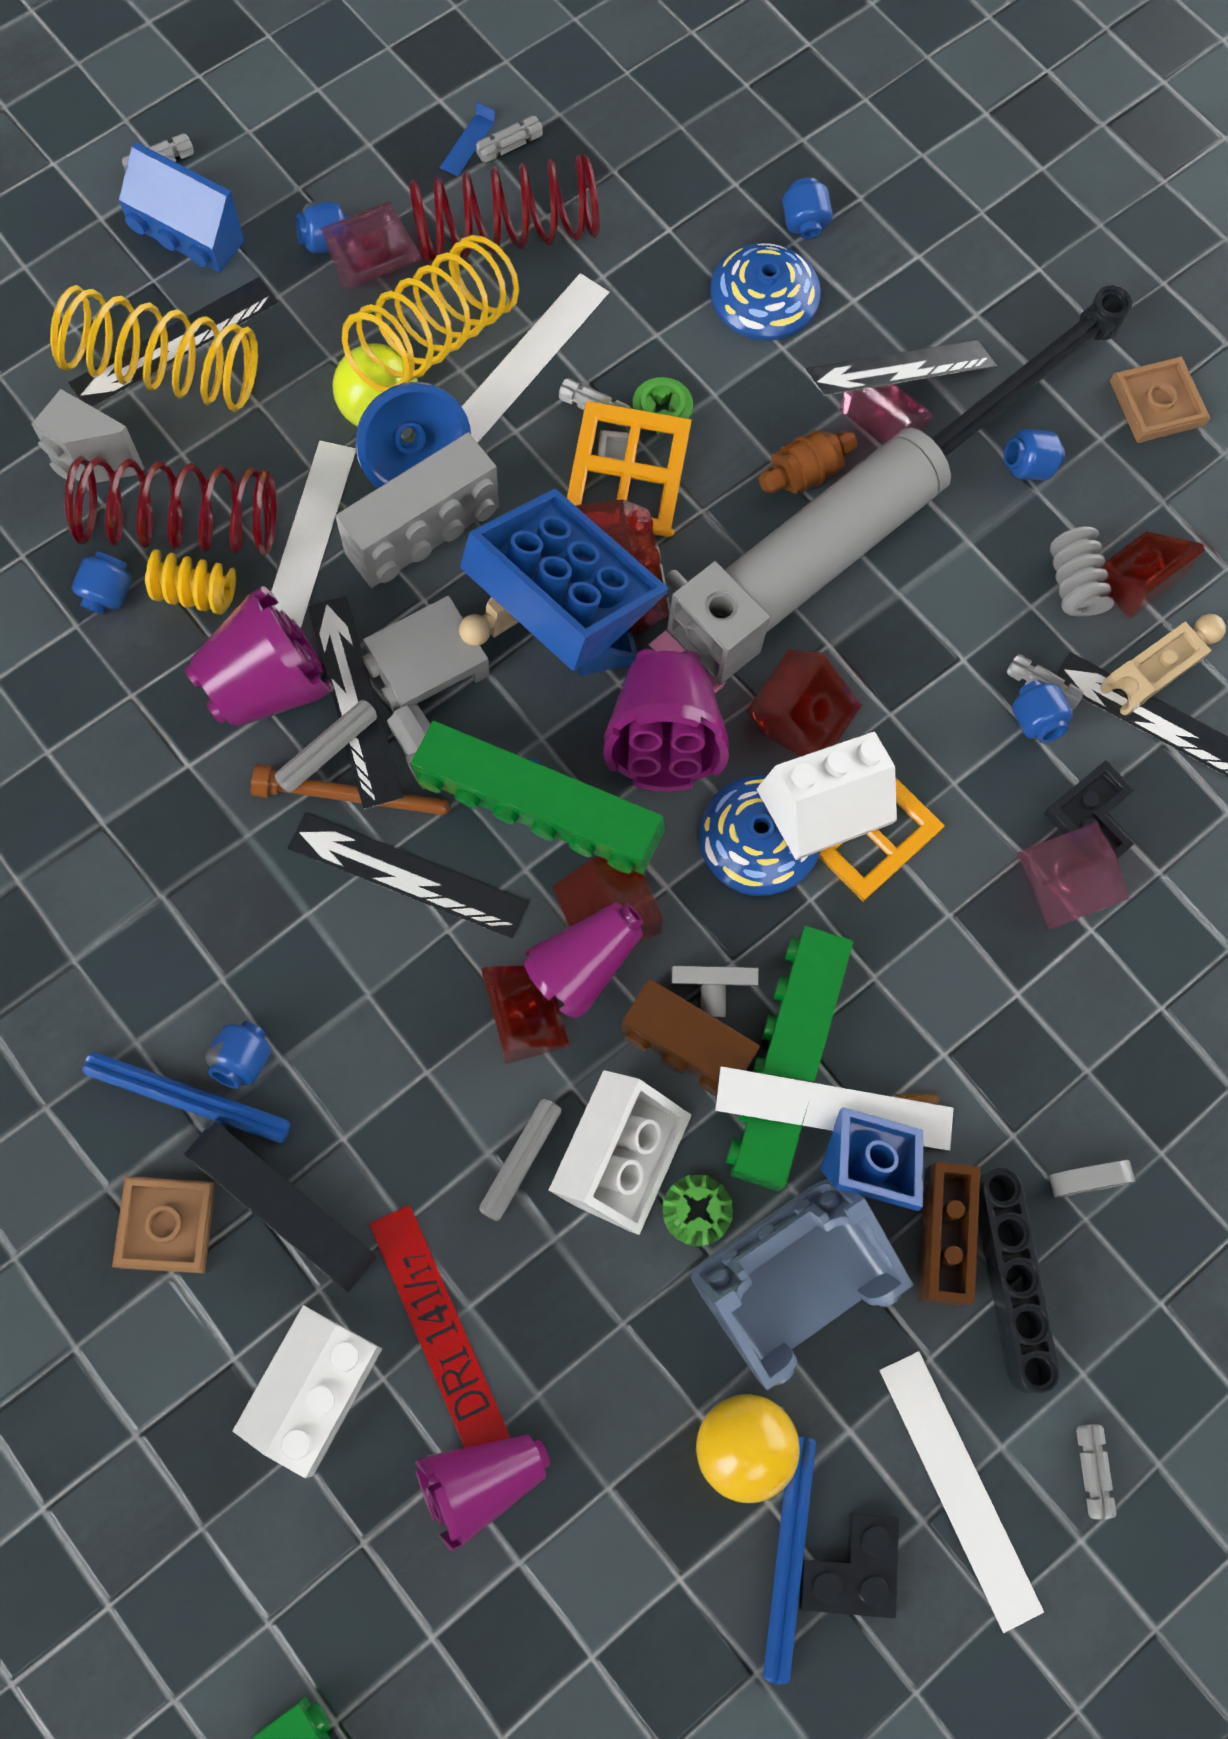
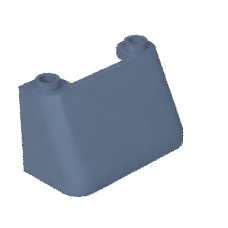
M828 1179L810 1186L705 1259L694 1269L691 1275V1279L700 1295L758 1382L767 1391L774 1385L783 1384L793 1375L797 1358L792 1349L862 1299L873 1306L887 1307L896 1303L901 1298L902 1293L913 1286L912 1281L865 1198L858 1193L855 1194L835 1188Z

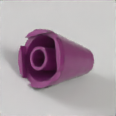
M615 902L531 946L524 952V956L529 957L524 961V966L534 984L548 1000L556 996L565 1004L559 1009L561 1012L574 1019L581 1018L588 1012L643 936V931L640 927L643 924V920L631 905L625 904L621 906Z
M526 1434L426 1455L415 1460V1465L420 1469L416 1471L417 1478L433 1521L437 1520L439 1524L445 1523L447 1531L441 1533L440 1536L448 1550L453 1552L463 1547L546 1479L545 1468L550 1466V1459L540 1439L533 1442L531 1437Z

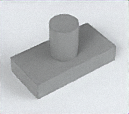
M670 967V984L701 985L700 1009L712 1017H726V985H758V968Z

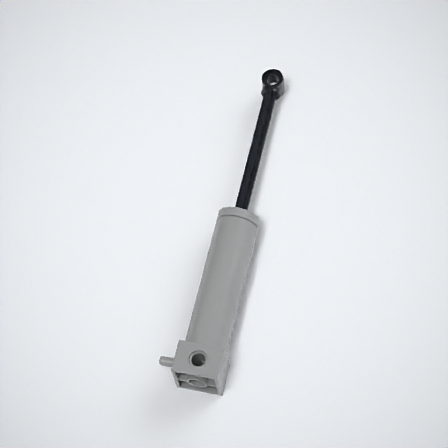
M1114 285L1101 288L1095 295L1092 304L1080 314V321L932 439L922 431L912 427L902 429L725 570L714 561L689 582L677 570L668 572L665 576V582L675 593L672 595L667 631L687 651L698 653L706 671L721 685L761 652L767 632L949 486L951 472L948 461L945 458L948 454L1092 339L1109 340L1115 337L1132 308V299L1129 293L1123 288Z

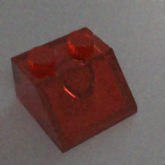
M788 650L746 712L768 738L802 757L836 745L862 705L823 653Z
M598 856L592 858L553 885L554 893L568 927L616 902L621 906L625 904L631 905L641 916L643 924L640 927L643 931V936L639 941L661 933L663 917L643 874L633 870L630 874L620 872L611 867L607 859Z

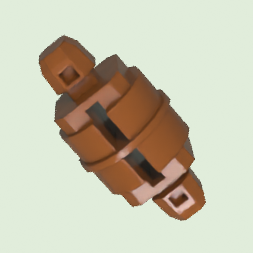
M820 429L804 436L795 437L792 442L782 446L779 451L772 454L773 465L764 470L758 478L762 490L767 493H775L785 489L798 494L804 493L813 487L821 486L825 481L835 477L838 472L844 470V458L854 452L858 446L855 434L850 431H841L833 434Z

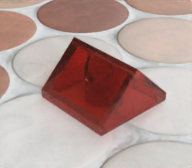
M1146 531L1105 561L1104 565L1100 568L1108 572V578L1102 583H1107L1111 586V592L1108 596L1114 600V603L1130 619L1188 574L1205 551L1204 544Z
M486 966L481 969L484 987L505 1064L569 1046L556 996L548 1000L534 984L525 966Z

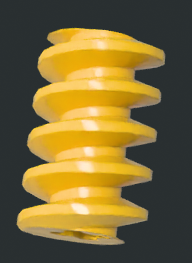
M154 549L147 563L145 585L151 600L160 602L165 599L167 603L173 605L180 602L183 607L192 608L196 606L198 610L205 612L211 608L213 613L222 615L227 611L233 600L236 573L234 567H232L227 576H223V566L217 562L213 566L211 573H209L207 561L200 559L196 569H192V559L189 556H185L180 566H177V557L174 553H169L163 563L161 551Z

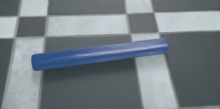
M91 1052L83 1065L82 1071L89 1077L208 1119H214L217 1122L279 1144L285 1141L290 1130V1123L284 1118L96 1052Z
M798 1436L800 1455L797 1469L789 1484L784 1488L763 1671L766 1681L781 1685L788 1684L791 1676L816 1448L814 1439Z

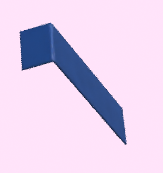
M476 102L475 116L439 167L440 169L455 176L460 175L476 151V142L485 138L495 123L494 109Z

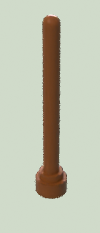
M255 764L251 779L252 796L270 798L271 795L286 792L362 803L357 786L306 779L294 791L287 792L277 783L275 773L278 770H275L274 766ZM402 793L403 799L377 805L437 815H446L451 809V805L446 799Z

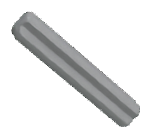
M361 700L275 773L277 783L287 792L294 791L376 720V711L372 705L365 700Z
M542 1099L480 1204L479 1210L490 1219L496 1221L501 1219L558 1120L561 1108L552 1101Z

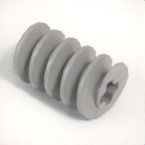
M1083 526L1066 531L1056 537L1050 545V552L1054 557L1053 566L1057 571L1055 577L1060 585L1058 591L1063 599L1061 606L1063 611L1071 616L1082 617L1101 614L1110 610L1114 605L1112 598L1105 597L1111 592V586L1107 583H1102L1108 578V572L1100 568L1104 565L1105 558L1097 554L1101 551L1102 544L1094 540L1098 537L1099 532L1093 527Z

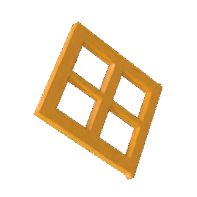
M586 401L567 499L595 524L664 537L673 536L674 530L671 528L692 420ZM598 421L631 427L624 460L591 455ZM641 429L674 434L667 468L634 462ZM588 471L621 477L614 511L581 505ZM631 479L664 485L658 519L625 513Z
M896 777V803L920 826L897 848L879 830L867 833L866 835L887 857L865 877L836 850L843 843L820 851L819 858L862 902L871 896L945 827Z

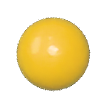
M740 1394L722 1400L705 1416L697 1435L696 1453L702 1474L718 1493L736 1502L757 1503L774 1497L789 1484L798 1466L800 1445L792 1420L779 1405L759 1395Z

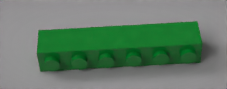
M434 720L410 762L418 779L417 782L424 788L435 793H439L441 789L452 793L457 801L470 808L477 809L480 805L492 810V814L505 823L514 825L518 821L531 827L530 830L535 835L545 840L553 841L554 838L565 841L569 843V847L580 855L592 857L595 854L608 860L607 862L611 867L623 873L630 874L633 870L644 875L665 832L664 818L658 813Z
M804 926L799 938L791 936L784 959L791 962L787 977L780 975L773 996V1000L780 1001L776 1017L768 1015L761 1038L762 1040L769 1041L764 1057L756 1056L751 1072L811 1083L815 1082L853 946V940L808 926ZM739 1115L738 1121L745 1123L741 1138L733 1137L728 1150L726 1163L733 1165L730 1177L780 1192L787 1183L804 1118L802 1124L797 1125Z

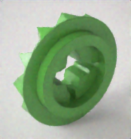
M657 377L645 381L637 388L633 396V409L655 413L656 403L662 405L670 400L669 412L663 409L657 412V414L689 419L693 410V399L689 390L679 381L667 377Z
M687 1175L678 1180L670 1187L663 1201L662 1211L667 1229L677 1240L687 1245L705 1246L716 1242L726 1233L733 1219L732 1199L722 1183L707 1175ZM684 1196L689 1200L693 1199L697 1203L710 1196L712 1199L708 1202L709 1205L705 1211L713 1224L711 1225L707 1220L704 1221L698 1217L686 1225L684 1221L688 1218L691 1208Z

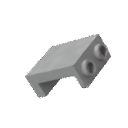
M449 595L363 639L367 653L362 656L363 662L372 678L380 676L386 686L381 691L392 710L407 704L415 705L469 676H472L476 683L490 676L489 661L480 645L471 646L461 639L459 626L463 618Z

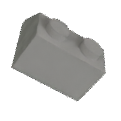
M62 389L58 391L31 424L40 439L38 442L39 446L48 454L51 460V468L65 479H67L72 462L80 455L89 462L96 457H101L109 463L114 472L127 459L136 461L142 471L145 469L125 425ZM83 464L79 465L75 479L78 481L85 469ZM96 465L93 468L96 483L109 481L105 468ZM127 467L122 473L121 478L134 476L137 473L133 468Z

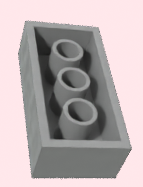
M469 432L335 515L345 555L371 588L379 583L391 581L407 565L424 560L440 544L457 539L464 529L477 521H485L494 514L496 509L499 508L497 467Z

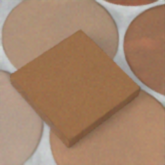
M1182 356L1113 373L1110 379L1111 386L1137 443L1203 427L1211 419Z
M125 1176L112 1267L205 1274L217 1184L208 1181Z

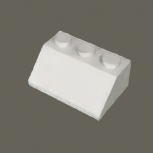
M875 731L776 765L756 789L795 860L891 825L897 820L895 765Z
M603 1070L549 1191L584 1211L640 1235L692 1115L642 1080Z
M303 1305L232 1432L263 1455L304 1478L314 1476L382 1348Z

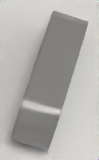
M1130 1160L1094 1165L1049 1175L1054 1198L1103 1190L1136 1182Z

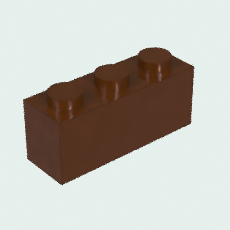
M650 978L621 1024V1031L626 1033L624 1038L627 1042L642 1051H646L648 1047L663 1056L661 1062L680 1074H683L685 1070L700 1079L698 1085L715 1096L718 1093L720 1068L727 1067L746 1071L760 1048V1045Z
M934 1162L925 1168L918 1302L955 1307L975 1304L980 1189L979 1166Z

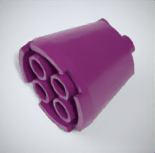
M264 586L249 594L191 657V664L184 668L191 682L197 688L203 687L211 699L207 702V706L215 719L221 724L227 721L230 725L241 727L318 701L333 691V686L329 680L324 683L319 675L325 670V667L295 620H291L285 611L281 610L279 612L275 607L279 603L277 598Z
M645 649L636 654V660L628 669L604 734L603 757L611 772L617 770L633 779V786L660 792L694 788V781L707 777L710 774L718 776L728 762V734L707 671L701 663V657L694 651L656 652L655 650Z

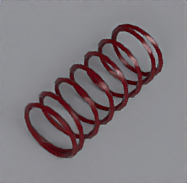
M578 153L575 157L579 188L577 233L573 231L564 207L555 161L550 158L547 162L551 203L549 238L544 232L536 209L527 166L523 162L520 164L522 197L521 242L516 235L510 218L499 170L493 167L491 170L494 214L493 243L500 246L501 213L511 241L520 250H523L528 242L530 214L540 239L546 245H551L556 237L558 211L563 226L570 238L579 241L584 232L585 225L589 235L596 238L600 230L599 202L594 172L589 157L585 153ZM465 171L462 175L465 237L473 235V212L480 236L489 239L481 217L471 176ZM585 171H586L587 180H588V186H589V191H590V199H591V207H592V220H591L590 211H589V205H588V200H587ZM438 175L434 179L437 233L436 252L428 233L418 183L413 179L409 183L419 247L423 262L429 265L431 259L434 261L437 255L444 253L443 211L453 243L460 242L442 178ZM484 244L487 251L495 255L496 251ZM463 249L460 256L467 259L472 249Z
M80 455L72 462L68 471L65 486L66 519L72 537L79 544L85 545L89 541L95 527L97 486L93 468L96 465H100L105 468L110 480L106 502L105 525L107 539L114 547L121 540L123 530V509L119 481L124 470L127 467H131L137 473L141 484L136 526L138 542L143 548L149 546L153 532V512L149 487L155 472L161 469L166 473L172 490L167 526L169 545L175 551L180 547L183 533L180 490L183 480L189 471L194 472L197 476L202 493L199 515V544L205 553L211 547L213 535L210 497L214 483L220 473L224 474L228 480L233 501L230 520L231 550L238 554L242 547L241 500L245 485L251 475L255 476L257 480L253 497V534L257 551L264 557L272 549L276 529L277 501L274 478L266 468L261 472L253 467L249 468L242 474L238 484H236L229 469L220 465L211 472L206 482L201 470L192 463L184 466L175 478L169 466L162 461L153 464L145 475L136 461L131 459L122 462L114 472L105 459L96 457L89 462ZM83 464L85 469L81 474L77 486L75 506L73 509V490L75 476L79 465ZM88 481L90 495L89 516L86 530L83 533V499ZM261 499L265 524L264 546L261 534ZM114 506H115V530H114V524H113Z

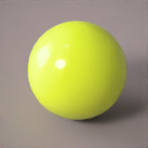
M377 343L368 344L373 353L386 366L403 372L402 356L392 347ZM362 345L350 351L357 366L376 384L392 386L398 384L402 379L386 372L382 365L374 363ZM344 356L334 373L333 395L342 415L358 427L362 414L368 405L382 392H378L364 383L353 371L346 356ZM412 379L411 382H418V379Z

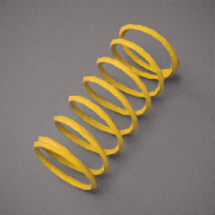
M471 235L462 238L460 242L454 244L449 253L437 255L431 266L427 265L418 268L413 279L401 280L394 292L381 293L376 301V306L372 304L361 307L359 312L349 315L343 324L341 339L345 356L353 371L364 383L378 392H383L398 384L411 382L412 379L423 376L432 365L441 363L449 352L460 349L467 339L477 336L485 326L495 323L502 314L510 312L516 305L519 285L516 271L509 257L497 244L486 237ZM477 243L486 244L495 250L505 261L510 271L513 291L511 299L506 305L505 282L499 266L492 256ZM464 248L477 250L494 269L500 288V299L497 308L488 307L487 294L480 277L473 267L460 257V253ZM449 260L448 265L452 277L438 268L441 262ZM459 264L466 268L476 281L482 297V303L476 300L466 288L460 274ZM431 273L434 291L420 281L424 274ZM437 275L448 281L457 293L464 310V316L447 303L439 289ZM413 285L412 289L417 306L401 294L405 287ZM419 288L428 293L437 304L445 321L446 328L440 326L429 315L421 301ZM394 299L398 317L406 331L417 342L428 348L425 359L414 357L413 348L406 331L393 315L382 308L386 300ZM466 300L482 310L480 320L470 319ZM400 301L410 307L417 316L427 341L411 328L403 315ZM446 309L455 318L464 322L462 333L452 331L451 321ZM381 314L384 317H386L389 321H391L397 329V331L400 333L406 346L407 352L397 334L390 328L388 324L383 322ZM362 320L372 321L379 326V330L388 345L402 356L403 372L386 366L373 353L366 342L362 330ZM427 321L436 330L446 335L444 346L433 344L432 334ZM354 322H356V331L360 343L369 358L374 363L382 365L386 372L397 378H402L398 384L392 386L378 385L370 380L357 366L348 344V332ZM456 338L457 340L452 343V339ZM434 351H438V355L433 357ZM415 364L421 365L419 369L414 370Z
M78 285L69 287L60 296L54 309L50 332L52 355L60 369L67 372L73 369L80 362L86 350V365L90 375L93 378H97L104 373L109 363L113 341L112 319L109 308L115 304H122L127 307L130 315L122 327L115 352L114 370L120 384L125 385L136 372L140 353V327L137 316L141 312L149 310L155 314L158 320L150 336L143 363L144 384L150 392L160 386L167 366L168 334L165 324L171 318L177 317L183 321L186 332L179 343L172 369V389L175 396L180 399L189 391L196 360L194 331L200 325L206 324L211 327L214 340L208 350L201 375V399L208 406L215 401L219 393L224 364L222 340L228 332L235 331L237 334L232 339L227 352L223 374V396L227 407L232 412L241 409L249 399L257 372L258 344L254 332L248 326L242 328L233 323L225 326L219 332L214 321L207 316L198 318L190 324L187 316L178 309L169 311L162 317L158 308L150 302L141 304L134 310L129 300L123 296L112 297L105 302L101 293L94 289L83 290ZM77 293L78 296L72 300L64 314L58 335L61 312L66 300L71 294ZM87 297L97 299L102 306L94 318L92 326L90 303ZM82 301L84 326L80 346L72 361L66 363L65 340L67 329L75 309ZM105 318L106 337L104 353L96 371L93 365L94 345L101 321ZM133 326L132 358L125 377H123L122 356L129 330ZM245 334H247V335L249 336L250 346H249V341H248V339H247V337H246ZM160 335V363L153 384H151V362ZM242 340L244 352L243 384L240 397L235 405L231 400V371L236 350ZM188 344L189 356L187 372L184 384L180 390V369L183 355ZM216 354L215 378L208 397V380Z

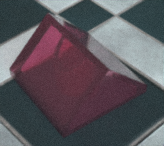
M389 201L321 228L323 238L341 283L345 287L353 288L421 260V254Z
M895 384L845 392L840 411L881 444H885L905 428L912 427L922 431L935 417V415Z
M1096 822L1017 853L1048 930L1129 899L1117 857Z

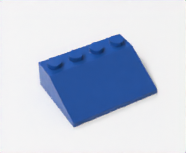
M553 489L470 531L460 568L572 671L577 670L604 653L661 600L669 589L557 489Z

